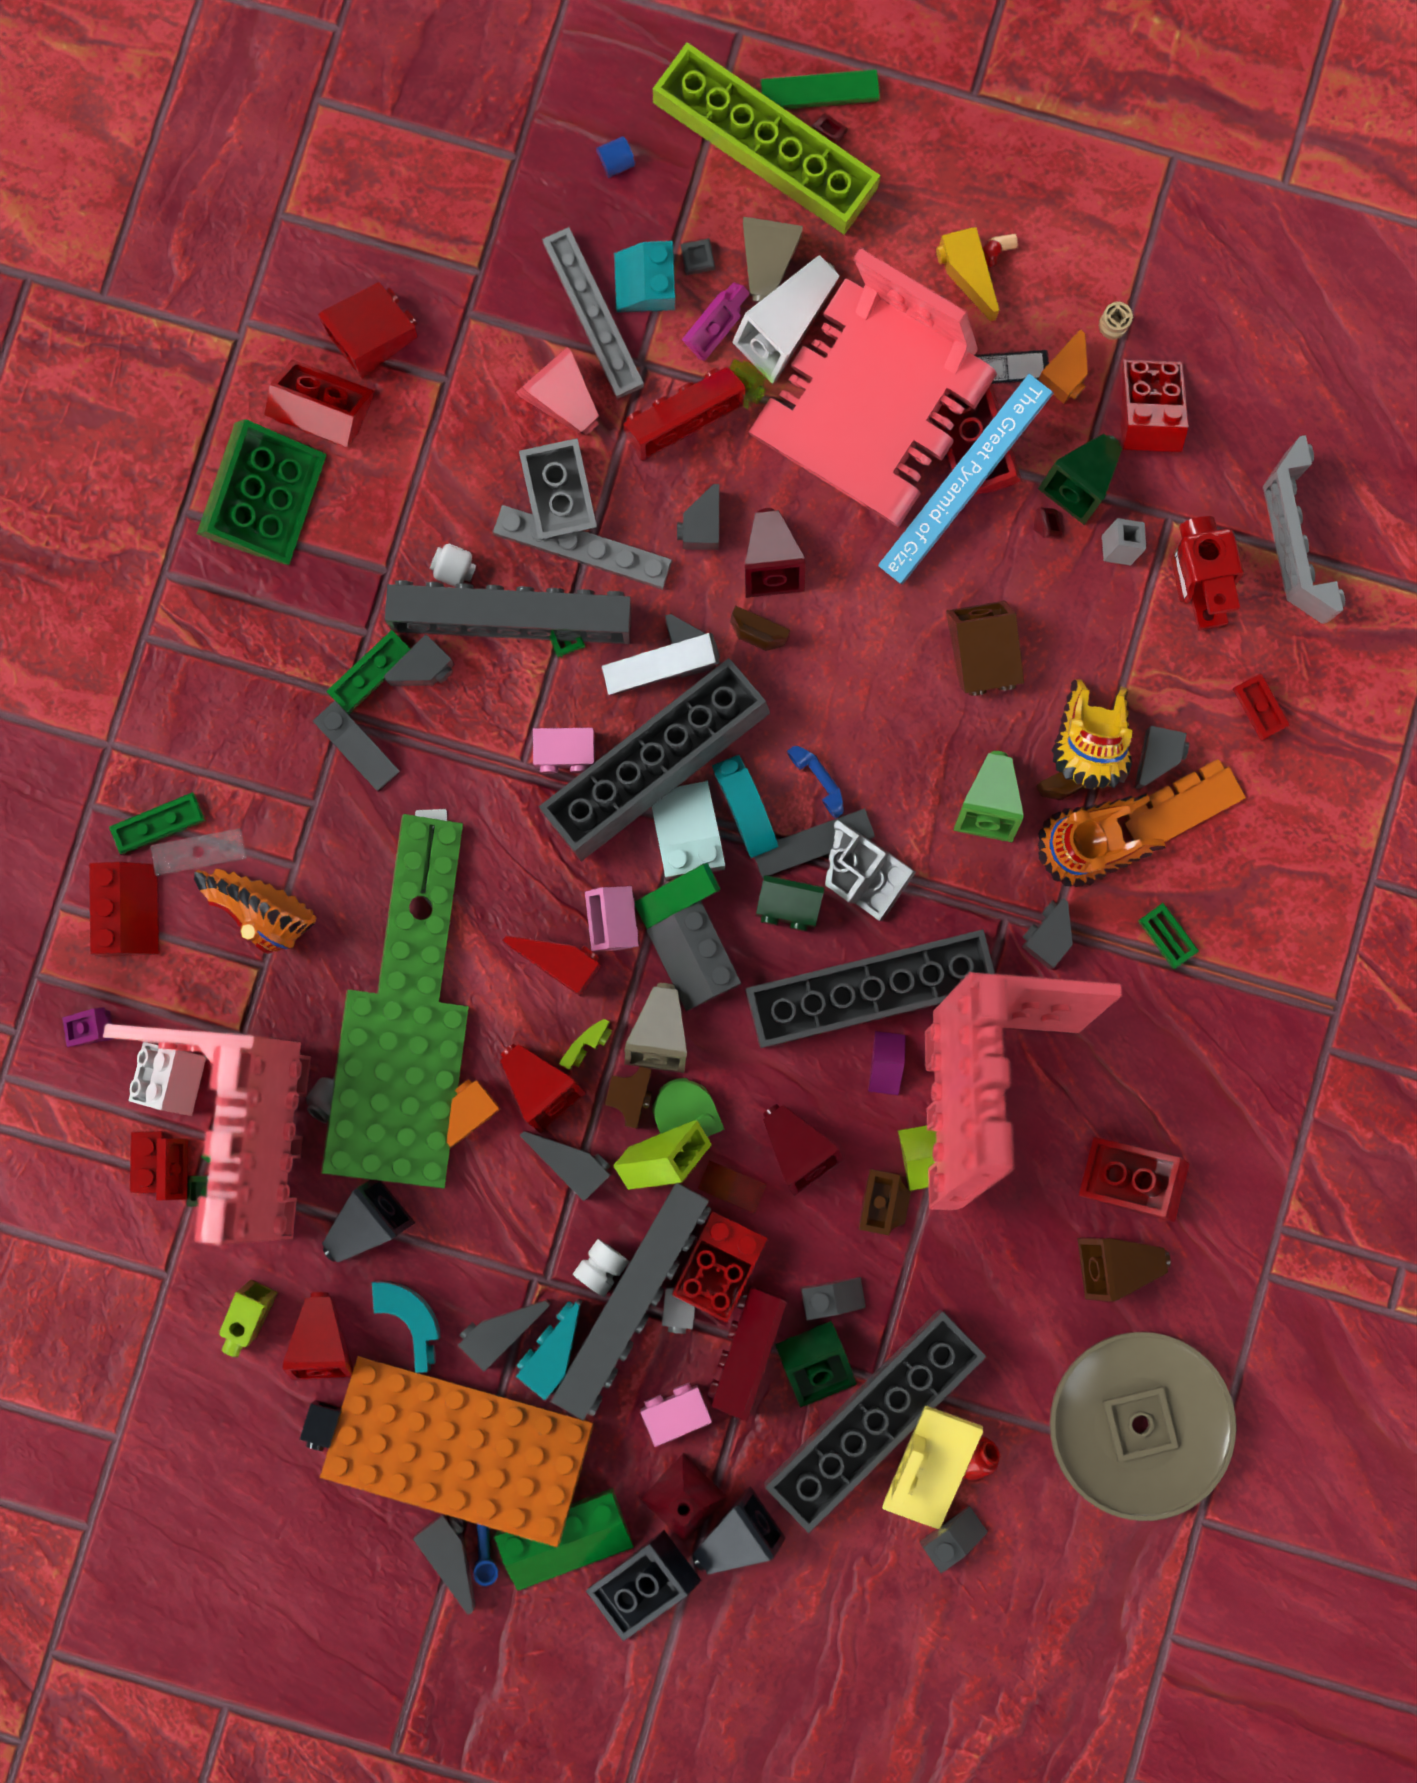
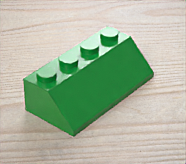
M613 1488L571 1503L559 1547L500 1530L494 1536L504 1566L517 1591L634 1548Z

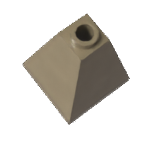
M743 217L750 295H753L752 301L760 302L780 286L802 238L803 226Z
M658 983L657 987H653L626 1042L624 1065L684 1073L687 1049L678 990H675V986L672 984Z

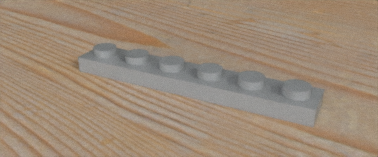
M568 227L543 238V245L616 398L619 399L643 388L644 383L570 228Z
M505 505L501 507L493 530L494 536L661 590L664 588L672 564V559L585 531L538 540L533 515Z

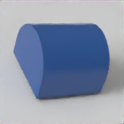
M624 136L596 148L608 178L635 166L632 151Z

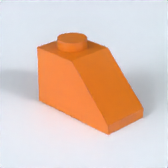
M1081 329L1046 366L1038 378V381L1053 391V395L1063 404L1070 397L1075 400L1086 387L1083 384L1088 374L1085 333Z
M468 1079L455 1089L458 1095L452 1099L447 1134V1144L450 1147H454L501 1110L479 1080L472 1083Z

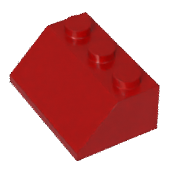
M292 359L269 385L264 415L275 419L279 423L289 424L302 429L307 434H315L330 440L336 445L348 447L360 430L373 398L374 390Z
M133 862L89 863L90 954L99 957L158 955V864Z

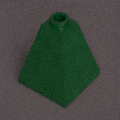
M1103 433L1059 458L1046 475L1038 490L1085 525L1106 496L1122 451L1119 441L1111 435L1106 436Z

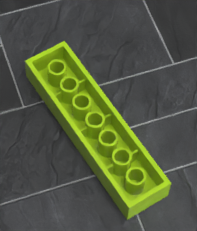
M689 43L684 45L653 87V103L844 235L878 189L881 175Z

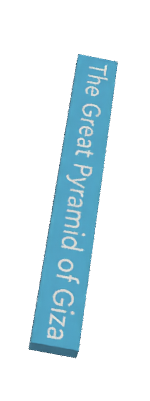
M1031 374L1027 375L878 565L881 569L900 584H904L1054 394L1053 391Z

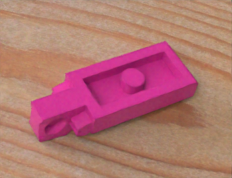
M733 282L726 291L723 290L718 294L683 337L682 341L698 359L706 360L741 317L739 314L741 310L740 305L750 294L743 285Z

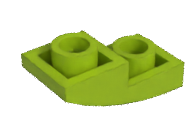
M603 1019L587 1029L571 1045L559 1064L569 1070H572L574 1065L579 1068L587 1054V1051L583 1049L585 1044L594 1049H597L599 1044L605 1046L612 1033V1030L608 1028L610 1021Z

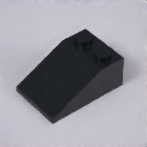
M663 1530L590 1586L586 1592L622 1641H624L688 1596L702 1580L666 1531Z

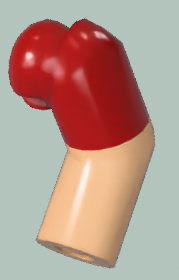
M1016 234L992 237L987 241L982 249L988 268L997 265V256L1001 251L1018 248Z

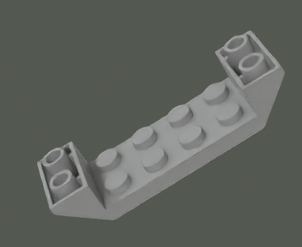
M1306 435L1300 436L1283 455L1263 485L1287 601L1324 624L1343 611L1345 596L1343 590L1338 588L1337 581L1313 585L1315 570L1313 565L1308 563L1307 558L1309 542L1307 536L1302 534L1300 525L1303 522V514L1300 506H1296L1294 497L1297 492L1295 480L1300 478L1314 460L1313 447L1307 443Z

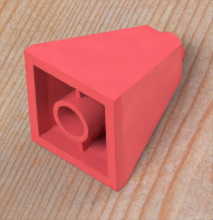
M568 347L516 392L521 398L578 434L583 432L587 435L599 424L596 420L599 417L574 356Z

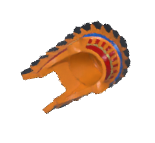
M1146 793L1137 798L1129 796L1113 802L1107 801L1099 805L1094 804L1086 808L1078 806L1074 810L1064 808L1062 812H1057L1051 818L1044 821L1043 828L1038 833L1039 860L1045 865L1046 871L1051 873L1053 880L1061 881L1064 886L1074 885L1079 887L1085 884L1092 885L1095 879H1103L1107 873L1115 872L1119 868H1125L1131 865L1132 862L1151 856L1154 851L1166 848L1164 839H1139L1125 843L1123 839V831L1118 818L1134 812L1135 809L1149 802L1148 794Z
M216 868L211 875L205 871H195L194 881L202 894L207 898L209 905L226 911L239 925L242 937L246 940H251L256 947L266 954L293 948L295 940L308 931L316 922L317 918L313 915L312 909H306L305 904L299 903L295 896H287L284 890L276 891L271 884L265 885L261 880L251 881L247 876L240 878L235 872L228 874L224 870Z

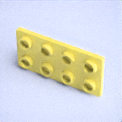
M925 1406L884 1499L883 1509L940 1529L981 1438L983 1427Z

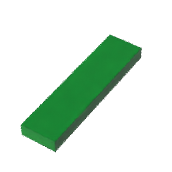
M877 69L767 78L760 81L761 93L783 109L879 102L880 99Z

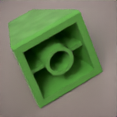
M1002 751L988 753L963 802L953 831L1013 842L1023 821L1024 814L1013 760L1011 757H1008V754Z

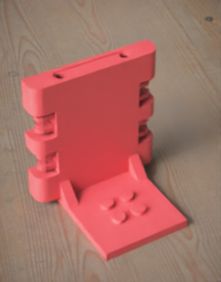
M860 248L853 259L865 283L864 288L845 279L823 313L826 319L844 329L843 332L827 323H824L821 329L824 333L836 339V343L830 348L821 340L814 339L811 345L826 355V358L802 346L790 366L793 370L811 380L810 384L792 374L789 379L791 383L805 392L800 399L784 390L781 391L779 396L794 406L793 411L778 401L769 398L748 433L899 528L921 494L916 487L897 476L901 472L916 482L921 478L919 472L904 465L909 456L916 459L922 465L928 466L932 460L915 449L918 446L942 461L954 441L947 433L931 424V422L934 421L951 431L954 424L950 419L938 414V411L944 405L952 412L962 414L964 408L950 399L948 395L951 394L975 409L997 373L993 367L975 356L978 347L966 311Z
M969 973L933 1011V1023L925 1031L926 1071H935V1082L931 1088V1098L934 1102L927 1107V1130L936 1131V1143L933 1146V1160L935 1163L928 1168L929 1209H961L1013 1170L1012 1124L1005 1120L1004 1092L1010 1086V1061L1003 1058L1002 1028L1079 1033L1122 996L1121 984Z
M105 1024L104 1037L158 1043L159 1049L202 1052L213 1065L210 1089L218 1090L214 1131H206L203 1154L211 1156L207 1196L199 1197L195 1241L228 1244L293 1239L297 1198L289 1197L290 1189L287 1185L288 1172L292 1168L293 1159H301L303 1136L295 1135L296 1126L293 1123L294 1110L298 1107L299 1097L307 1096L311 1056L300 1055L301 1043L247 1035Z

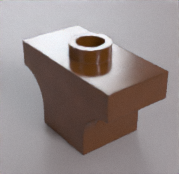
M640 1066L633 1076L627 1078L612 1075L605 1105L615 1107L623 1113L625 1126L637 1129L642 1108H649L652 1091H648L647 1088L652 1069Z

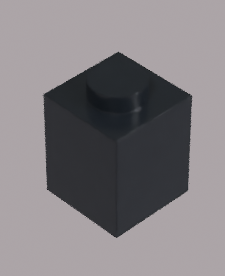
M317 1400L310 1403L299 1440L307 1442L306 1447L317 1451H324V1447L329 1449L341 1414V1408Z

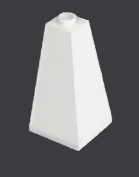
M820 255L748 310L732 341L772 384L779 378L839 278L835 268Z

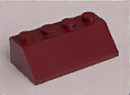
M753 1286L749 1287L748 1292L742 1291L737 1308L742 1310L739 1320H732L727 1338L732 1339L729 1350H722L717 1365L718 1368L722 1369L719 1380H712L707 1397L713 1398L711 1402L712 1407L748 1422L787 1303L785 1297Z

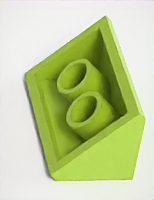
M927 1125L899 1130L898 1134L909 1191L928 1188V1168L935 1163L933 1160V1146L936 1143V1131L927 1130Z

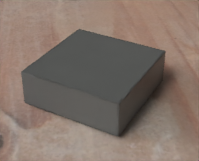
M709 238L680 244L686 275L715 270Z

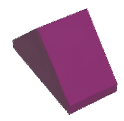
M875 1031L868 1092L899 1095L905 1064V1035Z

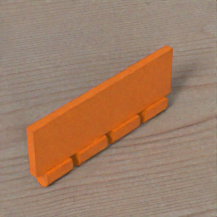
M1216 759L1199 768L1203 778L1202 781L1196 772H1192L1175 781L1173 786L1177 792L1176 795H1174L1170 786H1166L1149 795L1150 809L1144 804L1135 809L1134 812L1125 815L1128 821L1124 822V825L1132 840L1164 839V842L1245 799L1246 797L1230 767L1224 768L1220 760Z

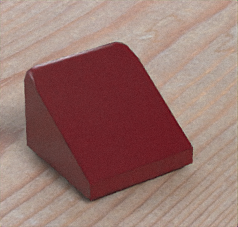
M826 113L811 126V128L837 146L848 131L845 126Z

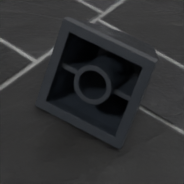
M369 1180L352 1191L322 1243L324 1246L323 1252L328 1259L338 1263L392 1240L414 1225L415 1221L382 1181Z
M750 1486L693 1553V1561L700 1571L703 1572L705 1570L707 1574L770 1561L775 1558L786 1537Z

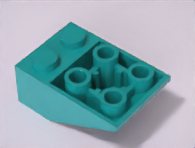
M580 1299L574 1304L570 1301L567 1302L556 1316L560 1322L555 1328L549 1325L536 1341L540 1345L535 1352L529 1349L516 1366L520 1369L516 1377L543 1400L547 1399L568 1371L582 1304Z

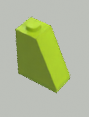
M698 1120L629 1146L613 1166L628 1190L682 1183L712 1144Z

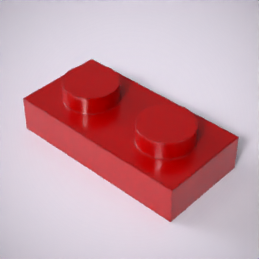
M1261 673L1233 688L1236 697L1261 741L1290 726Z
M164 1131L131 1132L130 1193H156L157 1139H164Z
M188 1138L157 1139L156 1200H187Z

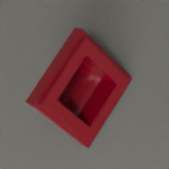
M1038 508L1033 530L1044 538H1063L1057 510Z

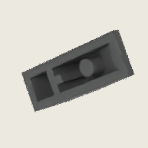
M336 701L331 703L313 720L319 729L377 791L381 790L400 772Z
M523 1131L519 1135L583 1201L611 1175L607 1171L611 1166L599 1154L593 1157L588 1152L527 1131Z
M545 1299L483 1320L478 1326L472 1322L460 1334L464 1340L458 1346L485 1371L551 1305V1302Z
M442 1514L419 1531L413 1540L469 1615L474 1611L476 1603L465 1538L461 1533L464 1528L458 1518Z

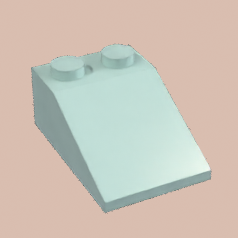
M708 781L678 786L652 806L666 881L676 879L707 862L712 872L725 869Z

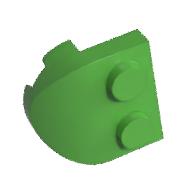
M679 1078L666 1083L659 1089V1094L652 1105V1112L660 1134L698 1120L707 1137L725 1130L708 1090L702 1084L689 1081L687 1078Z

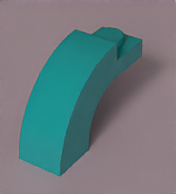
M740 755L712 765L715 777L728 802L750 858L779 847L762 800Z
M384 1280L372 1282L374 1314H392L406 1323L413 1337L415 1373L428 1372L431 1369V1364H435L436 1361L434 1345H429V1340H438L441 1337L439 1324L432 1308L421 1295L405 1285Z

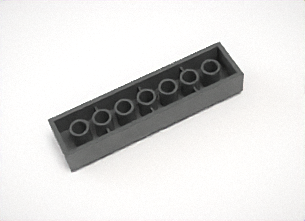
M398 580L395 581V585L387 584L385 621L390 630H393L395 633L550 640L549 636L551 635V630H553L557 641H576L577 637H582L583 642L630 644L632 607L630 596H625V593L620 591H608L607 595H595V591L581 589L577 590L576 594L564 593L565 590L560 588H548L546 592H534L532 587L520 586L516 587V591L504 590V587L499 585H487L486 589H474V585L459 583L456 584V588L444 587V584L439 582H426L425 586H413L411 581Z
M728 658L546 800L539 808L545 818L582 862L769 715L770 711L767 702L731 659Z
M982 929L749 987L745 991L759 1047L762 1049L938 1005L969 973L995 974L984 930Z
M675 1183L551 1402L582 1420L585 1419L587 1414L594 1415L603 1398L599 1392L603 1386L609 1389L619 1369L614 1367L618 1359L625 1361L633 1347L634 1342L630 1340L634 1331L640 1334L649 1319V1315L645 1313L650 1304L655 1307L664 1293L665 1288L661 1287L665 1277L671 1280L680 1265V1261L676 1260L681 1250L687 1252L695 1238V1234L691 1233L696 1223L702 1225L711 1210V1208L706 1206L709 1202L707 1198L681 1183Z
M938 1309L764 1482L765 1488L810 1533L916 1427L924 1407L935 1408L986 1356L943 1311Z

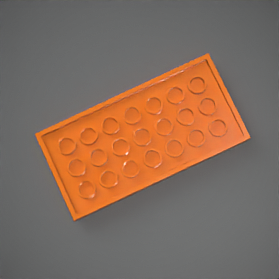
M358 1356L320 1478L559 1547L594 1424Z

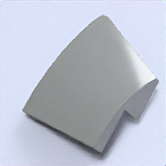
M837 820L834 824L835 836L833 848L830 850V868L827 871L825 886L847 902L857 904L877 920L883 921L916 871L856 830Z

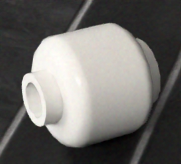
M445 544L443 548H437L430 569L434 570L433 576L435 579L456 587V584L463 583L464 580L471 581L476 565L471 563V552L452 544Z

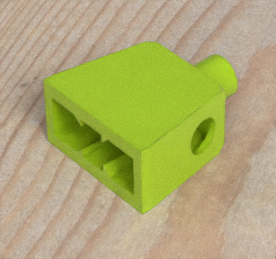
M249 1280L235 1293L219 1331V1335L226 1338L221 1349L222 1352L232 1357H239L242 1348L248 1347L256 1339L278 1292L253 1280Z

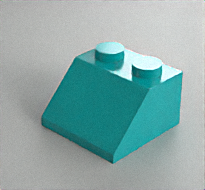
M673 241L641 242L614 253L616 312L675 310Z

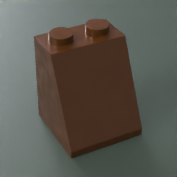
M1005 601L946 610L959 685L964 693L977 696L985 694L988 689L998 688V690L1005 691L1016 688L1017 684L1024 683L1016 613Z

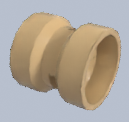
M1113 302L1106 307L1099 320V330L1104 337L1115 340L1125 335L1133 319L1130 307L1123 302Z

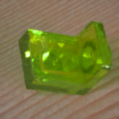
M734 359L729 369L742 381L745 388L749 390L743 404L745 408L749 409L753 403L758 404L766 392V389L763 388L765 377L757 372L758 369L750 362L745 360L740 362Z

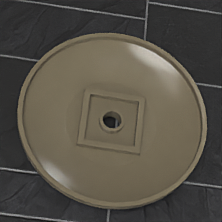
M1128 1332L1108 1337L1094 1344L1078 1356L1066 1370L1057 1386L1052 1401L1050 1437L1061 1471L1074 1489L1088 1502L1106 1513L1120 1518L1153 1521L1166 1519L1191 1509L1207 1497L1224 1476L1233 1454L1236 1439V1416L1234 1405L1224 1380L1211 1362L1190 1345L1167 1335L1153 1332ZM1143 1415L1148 1420V1427L1144 1432H1135L1132 1428V1422L1135 1417Z

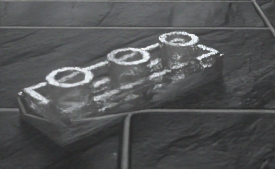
M240 828L150 846L156 876L247 859L242 829ZM198 848H203V855L199 858H196V850Z

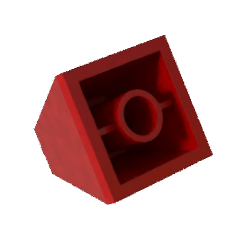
M511 1044L501 1053V1064L522 1115L527 1123L539 1133H542L586 1094L571 1077L519 1044L517 1046Z
M313 1292L310 1294V1298H305L283 1361V1371L292 1380L351 1378L353 1366L334 1301L327 1292Z

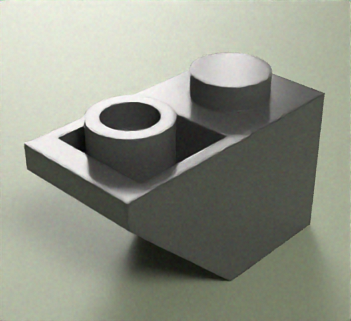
M1064 898L1057 903L1052 900L1041 913L1045 917L1039 926L1032 924L1023 935L1026 942L1022 945V948L1049 970L1057 965L1073 945L1068 901Z

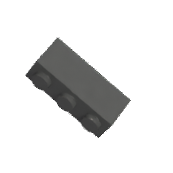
M701 901L671 915L647 930L675 986V990H678L679 998L686 1012L741 985L738 975Z

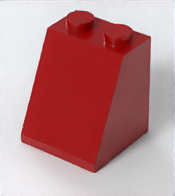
M380 282L318 313L326 334L361 379L418 337L415 326L418 324L408 310L402 312L397 305L400 301L390 287L385 290Z

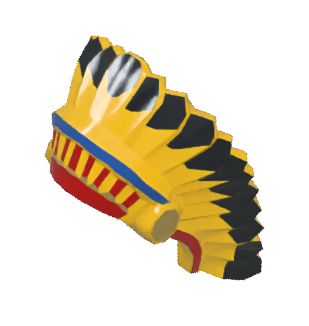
M1075 679L1071 682V692L1067 695V703L1064 707L1065 712H1063L1061 725L1058 730L1059 734L1055 740L1056 744L1051 750L1054 753L1053 762L1056 763V771L1063 772L1066 779L1074 780L1076 784H1083L1088 789H1095L1097 787L1103 789L1106 786L1114 788L1119 783L1125 782L1132 766L1129 745L1132 738V729H1129L1128 689L1120 688L1118 695H1116L1114 710H1107L1096 706L1091 707L1088 705L1089 690L1081 679Z

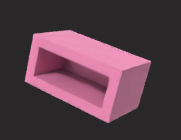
M593 728L533 729V765L535 769H540V773L554 774L558 773V769L570 768L571 773H582L595 763Z
M632 886L602 887L586 891L585 898L591 951H615L638 947V929L636 927L635 901Z
M686 1383L673 1389L674 1395L663 1399L661 1395H658L644 1402L646 1407L641 1408V1415L655 1447L712 1423V1418L698 1385L691 1387L690 1383Z

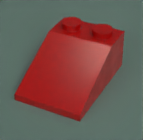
M505 936L502 940L507 946L580 997L601 969L600 964L597 962L599 959L598 955L584 945L579 950L572 945Z
M1094 1137L1078 1196L1143 1215L1175 1222L1190 1163L1180 1157Z

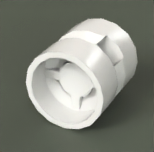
M597 1239L588 1252L590 1258L582 1260L573 1272V1275L594 1292L605 1297L614 1284L613 1276H620L629 1261L611 1246Z

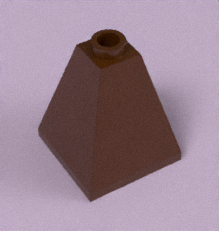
M1077 1238L1084 1293L1087 1300L1117 1301L1168 1273V1268L1171 1265L1170 1255L1162 1247L1110 1238Z

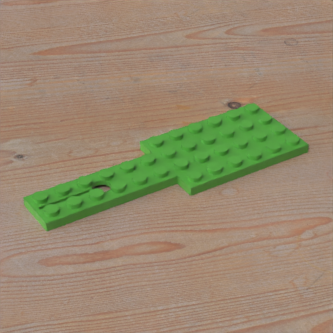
M407 814L402 815L377 993L348 989L346 992L321 1170L322 1174L445 1188L450 1146L447 1144L451 1103L452 1099L457 1095L455 1089L458 1088L469 1006L441 1003L439 998L463 823ZM415 897H425L432 904V913L425 920L414 918L409 911L410 902Z

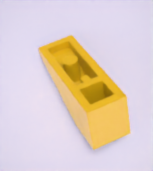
M973 227L942 235L940 244L936 247L939 264H944L946 273L989 321L996 320L999 307L977 228Z

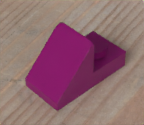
M105 1007L93 1008L62 1017L67 1047L114 1039L104 1037L105 1024L112 1025L111 1013L109 1010H105Z

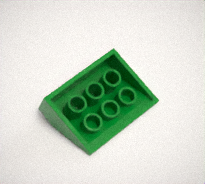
M247 419L235 422L197 534L222 545L289 565L327 454Z

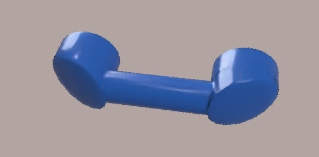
M793 746L786 752L794 765L799 770L808 765L828 792V795L822 799V802L829 813L835 819L844 813L841 790L816 755L799 746Z
M477 1524L478 1560L473 1566V1576L478 1584L489 1586L496 1581L498 1569L490 1556L489 1527Z

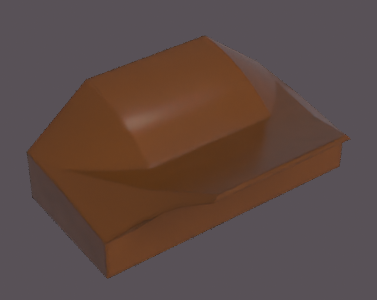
M736 605L731 614L730 623L738 639L765 651L785 646L790 629Z
M1059 772L1041 781L1036 786L1042 797L1062 800L1085 788L1083 784H1076L1074 780L1066 779L1063 772Z
M873 1169L869 1170L860 1212L859 1230L889 1236L892 1229L905 1224L911 1191L901 1182V1175Z

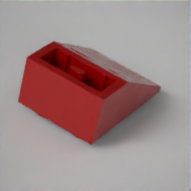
M1123 360L1121 409L1123 450L1182 452L1189 428L1182 362Z
M712 1211L690 1254L672 1296L727 1323L768 1238Z

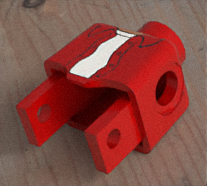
M1213 516L1192 518L1179 525L1182 540L1171 557L1179 600L1186 603L1191 601L1198 631L1226 626L1229 623L1226 612L1240 609L1236 585L1244 575L1235 534L1231 529L1217 530ZM1203 612H1208L1209 615L1213 616V619L1205 620Z

